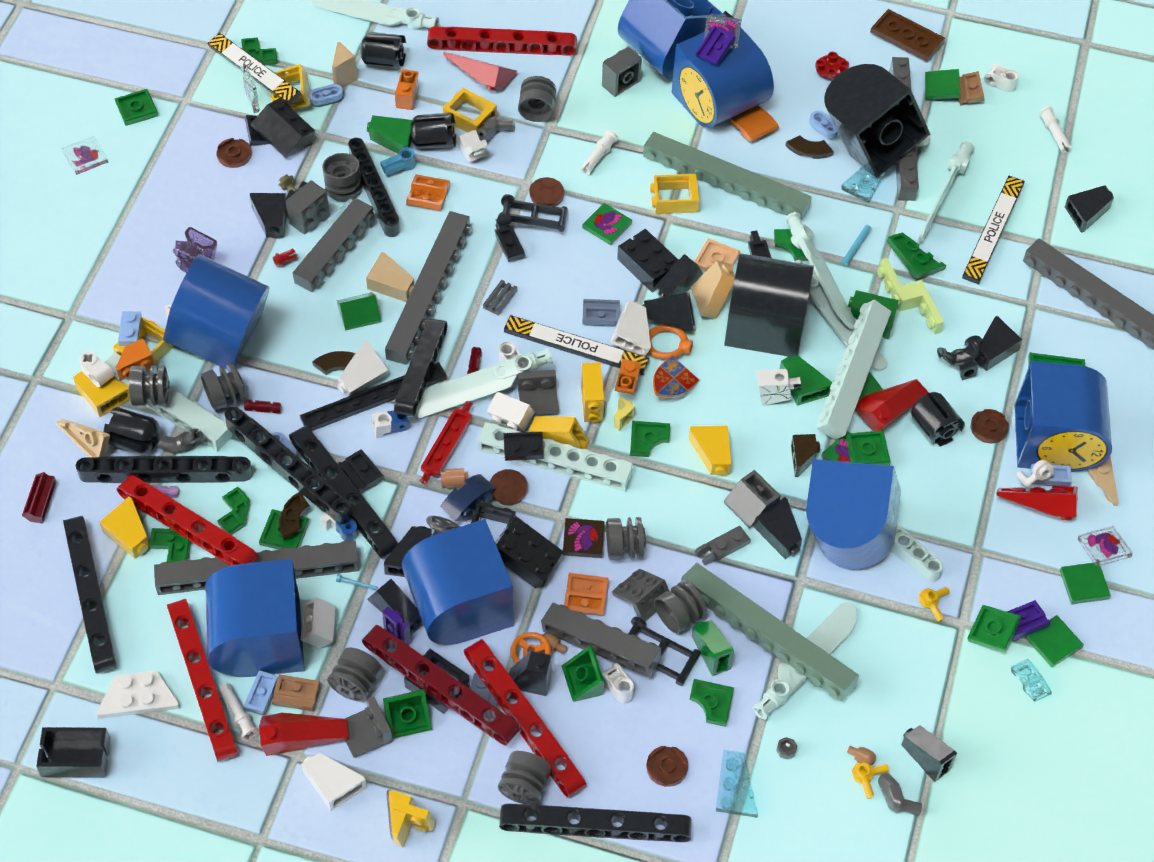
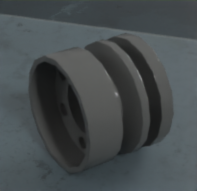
M531 76L522 82L518 112L523 118L532 122H543L552 117L557 88L554 82L543 76Z
M336 153L324 160L322 170L327 195L341 201L356 197L362 189L357 158L348 153Z
M233 363L227 364L228 373L223 366H220V376H217L214 370L200 374L205 393L214 411L227 407L226 398L228 397L233 404L237 403L235 395H237L241 402L246 400L242 378Z
M144 365L130 367L129 393L132 406H146L148 397L151 398L153 406H157L158 398L161 406L167 405L170 381L165 365H159L158 372L156 366L152 365L150 374H147Z
M641 516L635 517V526L632 525L631 517L627 518L626 526H622L620 518H607L606 539L609 560L622 559L624 550L628 551L630 559L634 558V550H636L637 558H643L646 547V535Z
M682 580L673 586L670 592L666 591L654 599L655 610L659 618L675 634H679L688 628L691 622L695 623L707 615V607L702 596L686 580Z
M352 647L345 648L338 659V665L333 668L327 681L330 687L343 697L363 702L372 690V684L377 681L381 674L382 666L379 661L365 651Z
M513 751L505 765L506 771L501 775V780L497 786L498 790L502 795L514 802L537 805L541 800V794L544 792L543 785L547 783L552 771L551 765L533 753Z

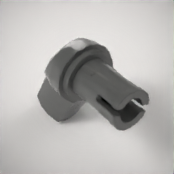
M496 116L488 118L484 125L477 130L480 141L491 140L497 130L513 131V119H498Z
M195 428L191 432H183L176 437L161 435L158 448L172 453L185 451L193 448L196 442L202 439L203 433L201 430L197 432L199 429Z
M890 773L882 774L878 779V784L883 792L888 808L896 814L902 811L919 816L922 803L904 799L901 787Z

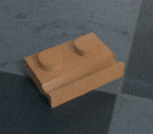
M979 71L962 74L960 77V106L963 103L971 104L985 101Z
M279 674L272 698V705L313 711L320 681Z

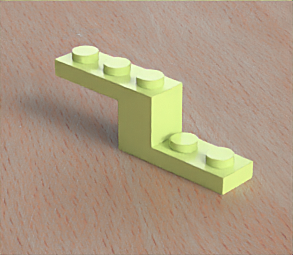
M888 258L881 259L877 268L878 276L883 279L885 289L890 293L892 299L899 300L897 305L899 312L919 307L921 314H924L927 326L932 329L934 335L941 333L944 321L923 281L920 280L901 285Z

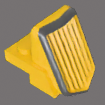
M390 789L387 790L390 837L397 846L404 847L412 826L420 832H426V830L433 832L436 823L429 810L417 807L410 795Z

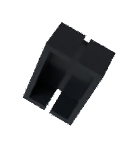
M646 228L634 235L633 240L629 238L618 245L617 260L652 293L657 290L655 286L679 260Z
M517 516L507 524L495 542L504 565L534 588L539 587L546 580L553 569L552 567L555 566L564 552Z
M42 727L39 744L41 749L38 751L36 764L40 776L105 778L108 762L106 756L109 754L111 739L107 728Z

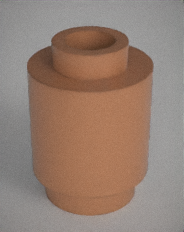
M464 468L445 469V471L441 472L442 487H447V489L461 488L464 486L465 480L468 479V471L464 472Z

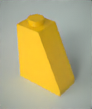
M82 371L73 376L76 389L99 418L130 400L129 386L113 378L101 387H97Z
M535 416L529 428V432L542 431V438L552 439L558 443L570 444L576 448L586 449L589 443V439L576 417Z
M728 425L690 426L688 439L710 475H730L731 454Z
M131 497L126 498L99 521L102 532L134 559L144 554L149 548L147 535Z

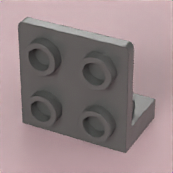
M545 370L518 373L519 401L531 406L535 411L533 416L558 414L556 371Z
M638 569L612 591V594L632 604L637 617L645 621L656 612L654 599L669 591L665 579Z
M374 696L366 699L367 707L364 708L365 710L344 718L347 720L349 740H345L354 758L392 742L391 730Z

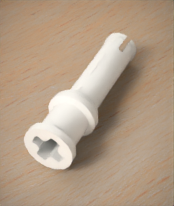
M1046 106L1039 111V117L1043 118L1045 128L1051 131L1061 152L1064 154L1068 153L1065 147L1068 151L1072 147L1059 126L1060 120L1058 117H1055L1053 107Z
M612 130L604 132V137L597 142L596 149L581 166L580 170L582 173L585 174L587 171L586 175H590L603 155L611 151V146L619 139L615 132Z
M222 684L218 691L234 718L233 725L239 729L242 741L248 742L253 740L259 734L258 728L253 726L250 714L242 708L231 684Z

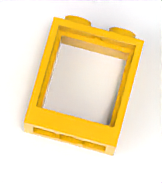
M301 64L274 72L289 84L300 80L301 90L299 91L302 95L290 105L293 110L311 105L308 74ZM271 93V101L278 99Z
M465 88L455 93L450 102L446 103L442 109L443 113H453L455 118L454 126L467 133L473 130L477 132L488 118L497 117L496 104ZM463 102L482 111L475 120L456 112Z
M696 174L654 175L653 182H650V193L654 194L651 197L652 207H655L656 214L698 212L699 194ZM688 189L689 199L660 200L659 190Z
M142 317L139 340L147 333L160 341L151 351L156 364L174 345L163 340L165 329L160 328L154 321H149ZM117 342L113 349L114 352L121 356L125 346H119Z
M601 362L582 363L581 366L584 422L596 423L603 421L604 392Z

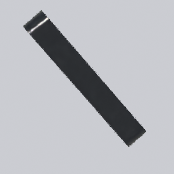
M358 137L352 138L348 142L349 154L355 156L359 161L361 183L373 206L384 234L388 237H396L400 233L399 217L364 141Z
M427 319L394 404L395 414L415 416L445 339L448 326L447 321Z

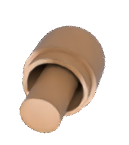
M551 633L543 634L551 645V652H556V650L562 654L566 652L567 646L561 644V640Z
M851 745L849 746L847 753L855 756L854 760L858 763L864 762L872 766L876 762V754L872 750L861 746L858 749Z

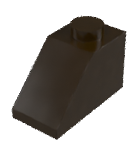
M816 434L792 435L791 453L794 477H799L812 464L813 459H816L817 453H820V442L816 441Z

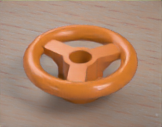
M526 632L514 639L510 648V654L515 663L520 661L516 652L518 645L523 648V657L529 651L538 653L545 651V654L551 655L549 641L546 637L536 632ZM535 638L543 644L537 646L529 645L524 639Z

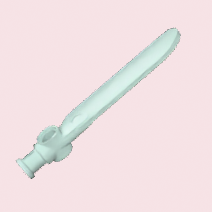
M312 0L314 7L389 26L403 23L407 24V27L411 30L439 26V17L427 16L425 13L420 12L417 7L404 9L370 0Z
M961 142L959 151L952 155L947 168L951 172L918 239H925L958 174L964 175L970 162V154L975 150V146L971 142Z
M799 212L790 213L785 218V221L791 227L792 243L795 247L801 249L810 264L814 265L813 270L837 316L848 328L854 330L856 321L825 260L812 242L815 238L814 232L806 224L802 223Z
M801 260L795 261L796 263H802V264H803V262H802ZM813 273L809 298L846 347H848V339L854 330L848 328L837 316L816 274ZM877 349L870 369L883 371L886 369L888 362Z
M548 347L536 354H533V352L519 354L514 359L427 388L423 393L414 418L421 419L465 404L466 401L471 402L510 388L518 373L531 372L538 369V366L547 363L553 364ZM522 361L529 363L525 368L519 367V364Z
M849 602L841 603L807 639L831 654L852 633L856 624V607ZM782 662L777 669L778 679L772 682L770 689L763 695V699L758 704L755 703L753 705L754 713L759 718L766 720L773 709H777L787 702L788 697L807 677L796 672L789 664Z

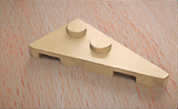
M1110 456L1101 465L1087 471L1095 484L1104 491L1107 500L1113 506H1117L1119 501Z

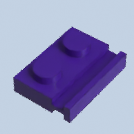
M713 26L695 55L704 61L718 66L736 37L730 32Z
M1036 600L1007 611L1021 616V621L1013 637L1014 641L1050 626V620L1046 618V614Z
M387 607L382 611L384 629L409 646L411 644L409 624L403 623V617L398 611H393Z

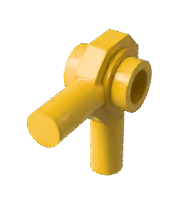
M944 587L937 591L926 588L920 591L918 595L920 604L931 610L937 622L945 619L937 605L939 598L950 593L949 588Z
M864 762L854 765L851 771L855 782L862 784L866 799L875 797L870 784L873 776L889 772L888 764L871 767V765Z

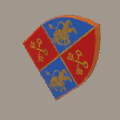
M671 355L657 368L653 376L654 393L660 397H678L688 392L699 382V379Z

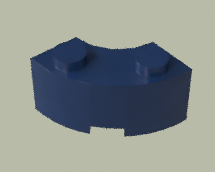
M481 474L474 475L466 479L464 486L459 490L455 488L445 498L440 507L455 521L467 520L476 510L478 502L484 504L492 500L496 487Z

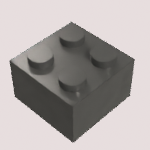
M628 46L610 58L605 59L602 64L601 86L616 97L639 83L641 79L642 57Z
M312 180L286 200L289 224L304 235L308 231L313 230L320 221L326 219L329 215L327 191Z

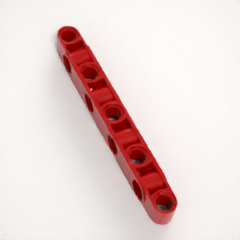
M434 26L428 29L427 46L431 49L450 51L573 55L577 50V36L569 32Z
M130 475L116 488L118 494L123 499L131 497L134 505L141 511L230 566L255 563L259 559L258 554L251 547L134 475Z
M187 599L167 604L166 606L217 762L238 756ZM211 694L210 697L203 698L205 695ZM217 730H223V732L219 734L215 733Z
M481 639L464 649L466 659L504 713L519 725V733L532 752L551 765L550 777L562 793L569 798L585 788L586 782L578 769L485 641ZM490 666L493 670L487 671L484 667ZM510 698H513V699H515L517 702L514 703V704H511V703H509L507 700L510 699ZM537 731L541 735L535 737L531 734V732ZM560 764L563 765L565 769L558 770L555 768V766Z

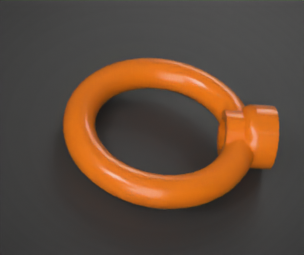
M662 324L649 330L650 343L652 338L660 332H672L681 339L678 349L672 352L657 351L651 344V348L648 351L651 356L667 360L671 355L677 358L683 353L691 354L693 340H689L681 328Z

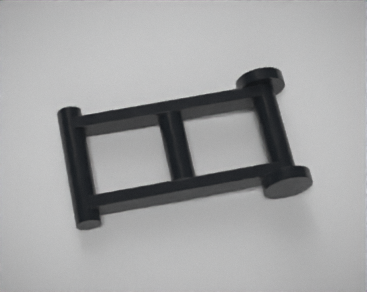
M510 194L502 196L501 204L503 210L497 217L500 225L507 226L511 222L558 229L560 232L565 230L568 212L566 206L554 207L517 201ZM510 208L531 211V217L510 214ZM538 212L560 215L559 221L538 218Z
M633 617L631 620L633 626L628 633L629 635H637L638 632H641L660 642L661 655H663L668 646L689 657L680 674L660 663L656 670L676 679L675 683L677 685L683 686L701 652L698 649L692 651L647 628V623L643 619Z

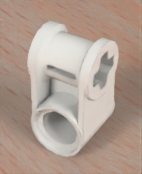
M992 64L989 68V73L984 76L985 83L1005 92L1016 90L1019 77L1018 72L999 64Z
M505 341L499 345L498 360L500 363L514 359L520 354L512 342ZM522 361L519 364L521 368L528 366L526 361Z
M85 351L80 355L81 370L95 386L101 387L115 376L112 368L94 352Z
M616 662L607 671H601L604 686L616 700L622 704L629 703L633 699L634 684L623 668ZM626 689V690H628V691H627V692H622V691H620V690Z

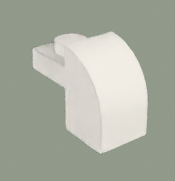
M476 130L456 138L458 146L468 162L486 156L484 148L488 146L486 140L480 141Z

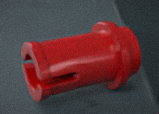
M292 248L280 254L275 253V256L272 257L274 264L282 267L283 264L296 260L297 254L291 255L295 250Z

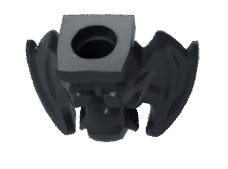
M978 335L970 336L964 342V345L967 346L966 348H959L948 352L946 348L939 347L937 348V355L939 358L942 357L951 366L954 365L962 381L975 377L978 366L974 362V358L979 356L980 344L983 343V339Z

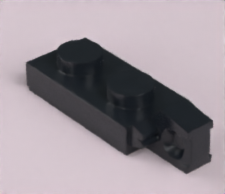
M495 219V236L507 261L510 262L525 257L524 249L513 227L510 225H500L497 219Z
M758 230L750 231V241H748L750 255L772 258L767 241L760 239Z

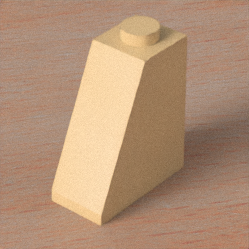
M381 251L366 277L367 289L407 302L414 287V278L385 252Z
M716 261L690 287L701 316L711 319L717 318L734 283L735 274L731 264Z

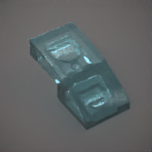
M1028 658L1011 666V673L1022 683L1023 691L1034 702L1052 694L1046 680Z

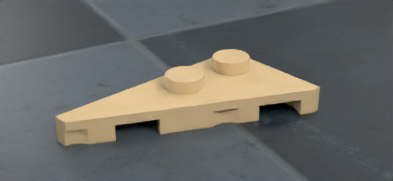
M65 419L56 422V425L88 457L105 456L110 438L108 433Z

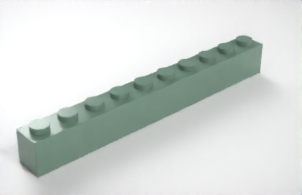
M654 131L644 144L643 157L677 170L680 173L696 174L697 180L740 196L777 213L787 216L790 213L799 212L802 221L810 208L812 196Z
M696 562L682 576L681 581L686 580L699 591L706 607L712 610L716 616L729 622L733 628L742 631L749 639L762 645L766 651L772 652L783 663L789 664L796 672L809 678L813 684L826 690L833 698H837L842 702L857 686L859 674Z

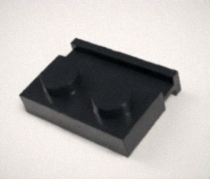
M542 431L503 433L505 461L544 459Z
M362 449L345 458V461L338 462L340 468L360 493L363 492L362 490L369 489L384 479L383 474Z

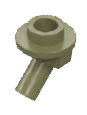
M286 174L279 179L280 183L278 186L282 190L285 188L288 191L296 190L292 184L295 182L293 175L288 176Z

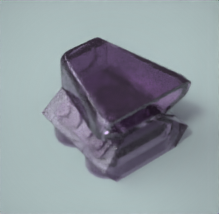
M193 227L186 229V241H175L173 253L177 257L175 263L185 273L199 254L212 260L215 259L218 246L217 240Z

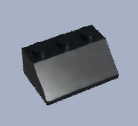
M281 98L267 104L251 123V126L285 158L311 146L315 130Z

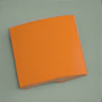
M760 106L753 107L730 118V124L739 129L741 136L751 142L779 128L774 118Z
M415 174L411 183V190L406 199V205L441 211L450 180Z
M569 573L564 605L575 612L604 616L608 577Z

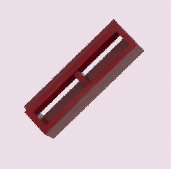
M45 472L35 475L22 516L28 521L43 524L56 485L55 476L48 475Z

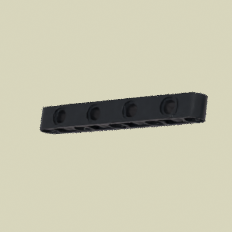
M233 406L226 409L224 413L226 427L244 445L335 522L346 524L351 520L350 502L331 484L240 408Z
M305 425L290 433L289 439L308 466L350 502L351 519L356 522L357 529L378 556L382 559L389 555L397 546V540L310 428Z
M103 456L80 458L75 464L79 479L86 483H123L130 475L136 476L145 483L245 482L250 480L253 475L250 460L243 456Z
M81 515L63 520L95 673L98 674L117 669L84 517Z
M532 804L501 805L499 828L501 830L511 832L665 842L690 841L692 818L681 814ZM532 816L535 817L536 820L528 821L526 820V818ZM571 819H576L579 821V823L571 824L569 821ZM620 822L622 826L615 827L612 823ZM663 825L665 829L659 830L655 826Z

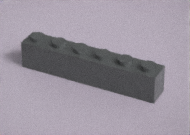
M354 198L292 272L294 283L310 292H313L316 287L318 288L326 275L332 272L335 264L342 260L345 252L352 248L354 241L362 236L368 224L370 225L374 221L373 206Z
M552 603L541 620L543 632L551 633L559 639L582 649L591 645L596 655L612 662H617L619 665L650 678L662 659L661 648L657 644L643 641L636 635L624 633L617 627H610L601 620L591 619L584 613L572 611L562 604Z

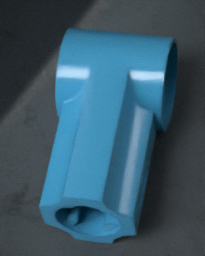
M405 147L399 151V154L381 161L380 165L385 176L402 169L407 171L414 169L416 166L414 150Z

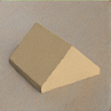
M337 42L332 63L333 82L343 88L357 80L355 55L341 42Z

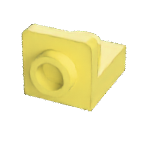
M623 397L618 399V410L614 414V428L618 431L635 417V406L631 401Z

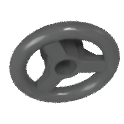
M430 515L426 518V523L434 529L432 535L460 527L455 522L441 516Z

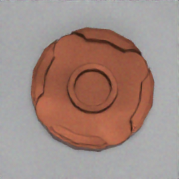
M229 138L223 140L218 145L216 156L219 163L223 166L238 168L249 162L252 156L251 147L243 139Z
M539 178L530 185L529 196L533 203L557 206L563 201L564 187L555 178Z
M984 409L974 414L970 428L972 434L978 440L993 444L1004 440L1009 431V423L1001 412L993 409Z
M504 469L495 473L490 480V483L496 487L493 499L502 505L517 504L527 494L528 482L519 471Z
M660 746L655 748L648 756L646 763L647 774L657 785L664 787L675 786L681 783L687 775L688 759L684 752L677 747Z

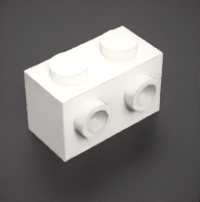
M499 392L496 393L487 410L493 422L497 424L505 423L510 429L525 431L535 412L529 404Z
M317 597L303 604L301 641L319 649L333 642L335 605Z

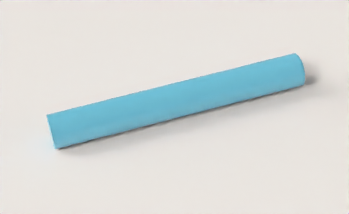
M870 225L864 226L841 261L844 266L849 264L870 232Z

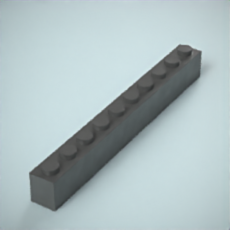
M892 57L889 72L911 89L909 57ZM915 147L895 163L898 200L916 201L919 184Z
M449 211L385 347L387 360L407 365L409 359H412L415 346L419 342L429 316L433 315L434 305L440 300L442 288L446 287L448 274H452L454 261H458L460 248L465 246L466 235L471 232L470 216Z
M1040 238L1026 250L1023 262L1029 267H1032L1041 273L1042 276L1047 277L1057 286L1063 288L1088 307H1091L1103 317L1116 324V326L1122 328L1154 350V315Z
M346 540L340 543H323L315 546L304 545L298 548H282L281 550L256 552L259 556L256 562L292 559L296 579L359 571L356 541ZM203 557L197 560L185 559L180 562L154 564L157 595L205 590L207 579L213 573L230 565L217 557Z

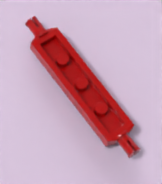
M466 401L462 409L454 408L423 461L421 471L424 474L419 480L422 484L427 485L431 476L439 477L472 420L469 410L473 404L470 401L469 403Z

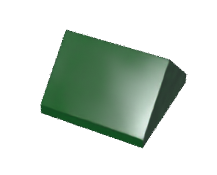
M373 292L336 300L345 331L381 323L376 295Z
M589 645L561 665L573 702L601 696L604 692V679L594 648Z
M424 689L383 698L385 717L391 730L392 739L432 730Z

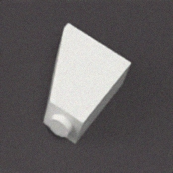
M629 299L621 312L610 342L627 351L645 356L651 348L646 307Z
M368 340L362 343L339 377L338 389L347 397L367 388L387 374L388 369Z
M321 753L307 757L301 764L304 775L330 811L367 788L365 778L362 775Z

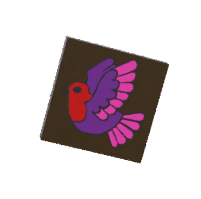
M565 518L564 552L562 555L602 558L605 521Z

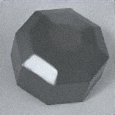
M788 737L780 739L776 748L779 757L788 760L795 756L797 744L794 739Z

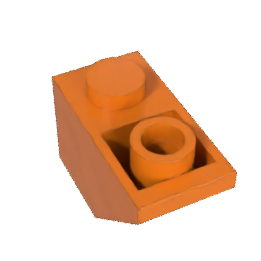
M401 70L395 91L396 108L413 110L417 94L419 71Z
M143 338L125 346L116 365L120 381L129 378L131 366L144 365L146 370H148L152 365H155L153 355Z
M622 360L614 391L631 395L635 393L640 378L641 362Z

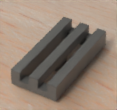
M501 279L483 303V309L499 316L517 292V286L514 285L512 287L511 283L506 284ZM509 290V293L506 295V297L503 299V301L500 303L497 309H494L496 305L501 301L505 293Z

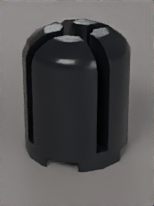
M379 32L366 33L360 48L362 61L367 66L400 69V66H404L406 58L403 43H406L405 35Z
M448 112L415 116L412 119L410 128L414 146L420 150L452 148L456 146L457 135L454 129V114Z
M935 391L927 393L917 399L912 407L911 416L933 445L938 444L941 447L952 442V436L959 429L962 432L965 427V422L941 393Z
M115 407L110 412L113 416L109 424L105 423L103 432L110 435L108 444L141 455L148 454L153 450L159 438L158 433L160 431L157 420L153 417Z

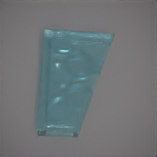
M862 166L841 184V189L870 203L886 171L878 178H875Z
M723 750L715 811L758 818L759 814L750 783L745 753Z

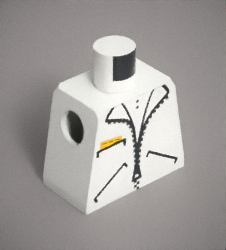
M786 369L756 370L762 406L790 400L791 389L801 388L800 377L789 378Z

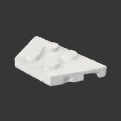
M158 671L116 675L96 714L98 719L175 710L179 709V704Z

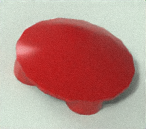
M832 51L828 55L816 60L815 68L819 75L834 79L838 74L849 68V62L838 56L837 52Z

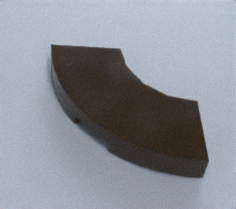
M799 135L785 143V146L790 151L799 156L805 155L813 157V159H822L834 154V151L825 140L818 142L809 141Z
M348 351L329 352L313 360L312 364L322 373L328 375L333 371L345 370L356 353Z
M300 492L293 495L285 503L279 517L280 533L284 541L302 532L300 519L310 509V505Z

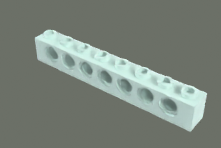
M485 422L478 438V451L505 458L503 433H516L519 431ZM542 438L544 459L513 460L622 492L626 491L632 474L633 464L624 459L619 460L606 454L594 453L588 449H580L570 444H562L552 439Z

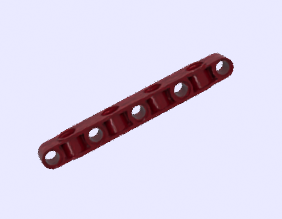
M375 625L362 639L363 645L368 650L500 744L507 746L520 731L519 725L513 719L381 626ZM390 648L396 649L392 652L387 651ZM422 671L428 672L425 675L419 674ZM455 694L461 695L459 698L452 697ZM486 718H493L494 720L491 721V722H488V721H486L485 719H486Z

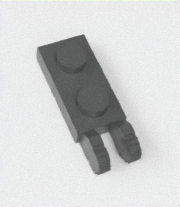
M739 525L696 548L695 553L697 556H700L710 551L711 553L701 560L704 565H707L716 560L719 561L749 545L751 539Z

